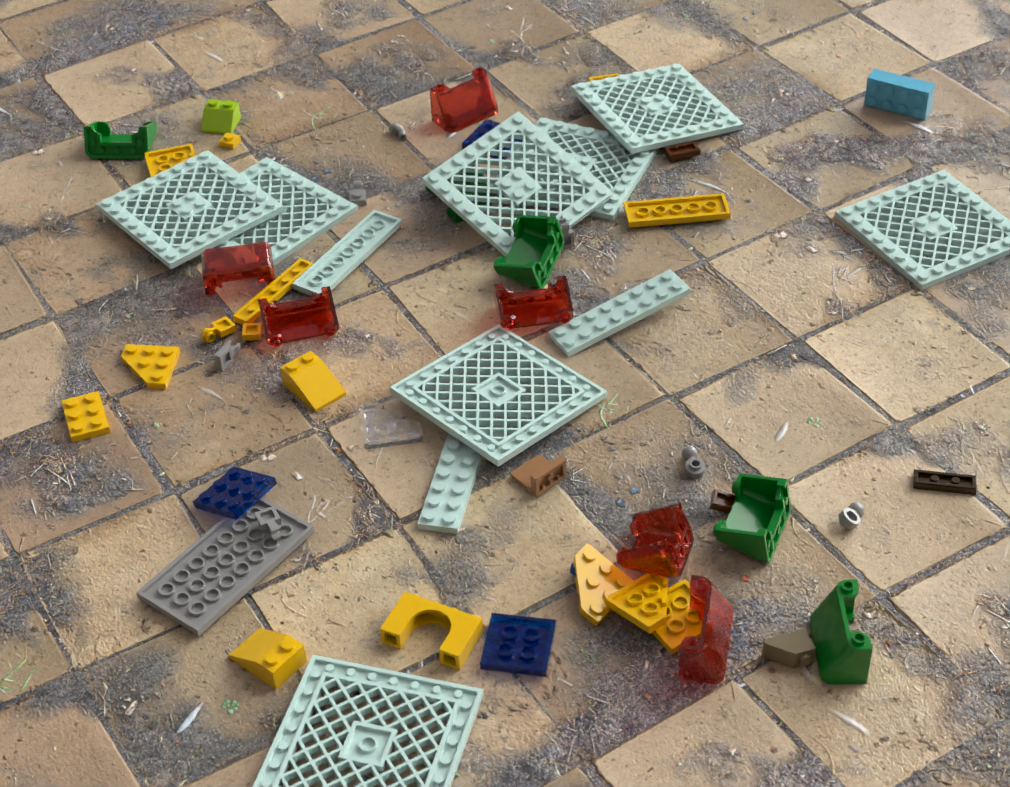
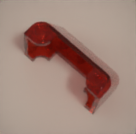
M476 68L472 71L473 79L455 87L449 88L444 84H438L430 88L432 121L446 132L454 133L498 113V104L488 73L484 68Z
M259 242L215 249L209 248L201 254L202 279L206 295L215 294V288L218 286L223 288V282L257 278L258 283L264 280L269 285L276 279L272 248L269 243Z
M566 275L557 276V282L553 285L552 282L548 283V288L513 292L512 287H509V290L505 289L503 283L494 284V302L502 328L512 330L521 327L567 323L573 318L574 310Z
M330 286L322 287L320 294L312 293L310 298L278 304L276 300H273V303H269L267 298L258 299L259 313L266 342L273 347L280 346L282 343L323 335L333 336L339 330Z
M681 503L634 514L630 523V530L636 536V540L630 550H627L626 547L619 548L616 554L618 565L624 569L674 578L681 576L694 542L693 532Z
M691 575L689 610H695L698 613L699 621H702L700 637L688 636L681 642L679 651V679L718 684L724 680L734 611L730 602L707 577Z

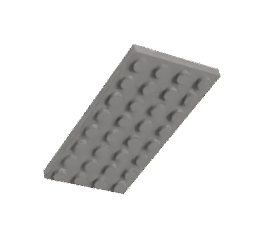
M253 492L136 592L137 597L197 636H200L315 532L314 526ZM274 506L281 518L282 524L278 525L281 539L273 541L268 529L262 531L254 512Z

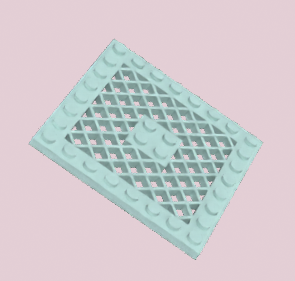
M680 64L661 66L656 69H647L646 71L571 85V92L631 154L742 130L744 123Z
M519 111L422 177V183L505 257H507L516 239L513 237L515 232L512 229L513 223L517 219L514 218V214L556 217L557 220L566 218V223H569V227L572 228L613 197V192ZM514 139H522V142H514ZM502 147L511 148V151L502 150ZM514 148H520L522 152L514 151ZM526 149H533L534 153L526 152ZM490 155L499 156V159H490ZM502 156L510 157V160H503ZM514 157L522 158V161H516ZM526 158L534 159V162H528ZM537 159L546 160V163L537 162ZM478 164H487V168L478 167ZM490 165H499V169L490 168ZM502 166H510V169H502ZM526 168H534V171H526ZM537 168L546 169V172H537ZM549 169L558 170V173H549ZM466 172L475 173V176H467ZM478 173L487 174V177H480ZM490 174L499 175V178H492ZM537 178H546V182L537 181ZM549 179H558V183L549 182ZM561 180H570V184L561 183ZM453 181H463L462 185L453 184ZM466 182H475L474 186L465 185ZM478 183H487L486 187L478 186ZM549 188L558 189V192H550ZM561 189L570 190V193H562ZM573 190L582 191V194H575ZM465 191L474 192V195H465ZM477 192L486 193V196H478ZM489 193H496L498 197H490ZM538 197H546V201L538 200ZM550 198H558V202L550 201ZM562 199H570V203L562 202ZM477 202H486V206L477 205ZM489 203H498V207L489 206ZM501 204H510V208L501 207ZM526 205L534 206V209H526ZM538 206L546 207V210H538ZM550 207L558 208V211H550ZM489 212L498 213V216H489ZM501 213L510 214V217H501ZM501 223H509L510 227H501Z
M541 117L535 124L537 128L613 192L612 198L589 214V216L606 220H615L623 207V202L627 201L660 149L631 154L611 132L605 130H597L591 127H583L577 124H569ZM526 149V152L534 153V150ZM514 157V160L522 161V158ZM526 158V161L534 162V159ZM537 159V162L546 163V160ZM504 166L503 169H510V166ZM526 168V171H534V168ZM537 168V172H546V169L539 170ZM549 169V173H558V170ZM537 178V181L546 182V178ZM549 179L551 182L558 183L557 179ZM561 180V183L570 184V180ZM549 188L550 192H558V189ZM561 189L562 193H570L568 192L570 190ZM573 190V193L582 194V191ZM538 197V200L546 201V197ZM550 198V201L558 202V198ZM562 199V202L570 203V199Z
M208 150L96 203L97 209L170 269L284 212V206Z
M266 157L240 174L284 206V212L212 249L259 276L356 213L358 207L354 203Z
M945 170L835 211V217L920 290L1010 255V220Z
M499 324L390 386V393L498 467L607 397L606 390ZM493 426H500L504 428H494ZM493 435H502L504 437H493Z
M312 655L253 787H281V785L283 787H309L317 782H320L322 787H348L347 783L356 779L359 785L354 787H373L378 784L380 787H406L414 782H417L419 787H451L484 695L483 689ZM337 686L339 690L331 694L328 692V689ZM358 690L360 692V695L353 698L349 696L354 691ZM377 695L381 696L382 699L372 703L370 698ZM344 696L346 701L336 705L334 701ZM399 699L403 701L402 704L396 707L392 705V702ZM365 701L367 703V706L360 709L356 707L361 702ZM328 703L331 705V708L325 711H321L319 708ZM422 703L425 708L416 712L413 707ZM384 706L388 707L389 710L379 714L377 709ZM348 708L352 709L353 712L345 716L341 713ZM445 708L447 712L437 716L435 712ZM406 710L410 712V715L401 718L399 715ZM372 712L374 717L365 721L363 716ZM335 714L339 718L330 723L327 721V718ZM430 714L432 719L423 723L421 718ZM391 717L395 718V722L386 725L385 720ZM322 721L323 726L315 730L311 726ZM351 721H353V723H352V725H351V728H350V726H349L348 723L351 722ZM416 721L418 726L409 730L406 725ZM446 721H448V723H447V725H446V728H445V726L443 725V723L446 722ZM341 726L345 728L344 731L338 734H335V732L333 731L334 729ZM438 726L440 731L430 734L428 730ZM401 728L404 733L398 735L397 729ZM326 733L330 734L331 737L320 741L319 736ZM423 733L425 738L416 742L414 736ZM314 739L316 744L305 748L304 743ZM346 739L342 746L340 741ZM441 739L440 744L438 746L436 741ZM406 740L410 741L411 744L404 748H401L399 743ZM336 744L338 749L329 753L326 751L325 748ZM431 744L433 749L424 753L421 748ZM298 746H299V748L301 749V751H299V752L296 753L297 748H298ZM393 746H394V748L396 749V751L393 752V753H391V752H392V749H393ZM321 751L323 756L312 760L310 755ZM416 751L419 756L409 760L406 755ZM306 758L308 763L297 767L295 762ZM338 758L339 763L335 765L332 760ZM401 758L404 763L394 767L391 762ZM434 758L433 763L431 765L429 760ZM328 763L329 768L321 772L318 770V766ZM424 763L426 768L416 772L414 767ZM291 765L293 770L288 771L289 766ZM386 765H387V767L389 768V770L386 771V772H384V769H385V767H386ZM346 768H350L352 772L343 777L339 773ZM313 770L315 774L304 779L302 774ZM407 770L412 774L404 779H401L399 775ZM372 772L374 777L364 782L362 776ZM335 775L336 780L328 784L325 782V778ZM298 777L300 782L291 786L288 785L287 781ZM392 777L397 781L389 786H386L384 781ZM427 777L426 782L424 784L422 779Z

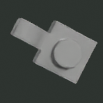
M354 180V190L349 191V201L357 206L367 205L366 190H361L360 180Z
M566 218L559 219L558 223L564 236L563 249L573 247L574 232L572 228L569 229V223H566Z
M229 340L216 352L214 358L218 370L224 371L234 361L233 356L241 350L240 343L233 346L232 340Z
M271 506L254 512L261 530L268 529L273 541L281 539L278 525L282 523L275 507Z

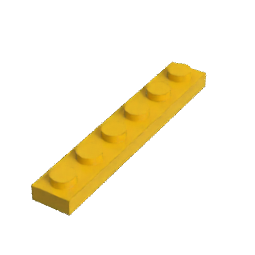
M302 258L298 259L233 315V321L242 325L243 323H253L293 288L292 283L314 263Z

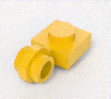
M227 316L211 322V328H204L201 331V338L204 342L211 343L215 340L216 334L222 338L237 331L236 324Z

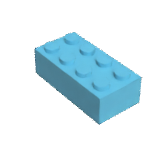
M874 68L867 78L864 105L926 120L932 110L935 83Z

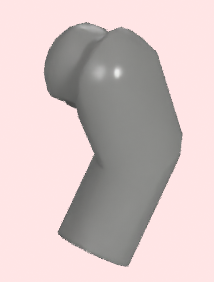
M392 123L389 126V131L392 134L398 133L399 140H406L405 128L397 123Z

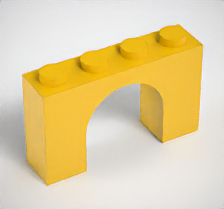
M404 592L380 628L382 643L398 649H402L412 632L422 625L438 624L447 628L450 632L439 648L440 664L461 670L483 634V620L474 614H468L456 608L439 604L436 601L422 598L416 594Z

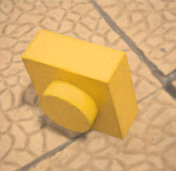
M226 133L219 140L220 147L235 149L241 142V136Z
M243 323V341L261 340V323Z

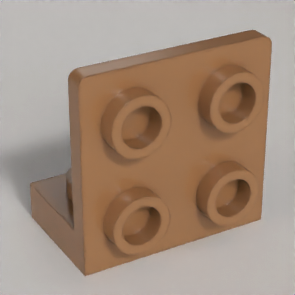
M538 454L512 471L510 475L537 497L566 478V460L560 456L550 462Z

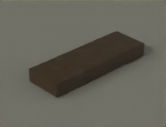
M914 469L913 489L976 495V475Z

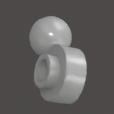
M686 446L682 450V457L686 460L685 474L693 479L701 478L705 472V463L697 458L698 452L695 447Z
M854 502L848 508H844L839 513L840 524L845 528L854 529L861 522L860 518L865 512L864 506L859 502Z

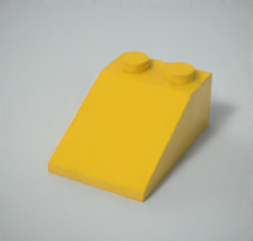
M311 350L280 367L283 385L315 412L346 395V391L322 359Z
M262 628L255 631L228 655L231 660L275 690L307 662L304 644L288 634Z

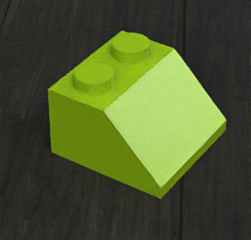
M208 99L203 109L201 133L224 135L226 133H233L241 119L239 102Z

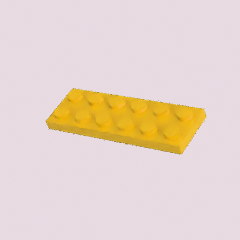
M724 193L623 202L629 228L730 219L731 216Z

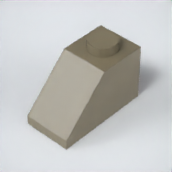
M805 629L763 640L762 656L766 659L791 668L814 663L816 647Z

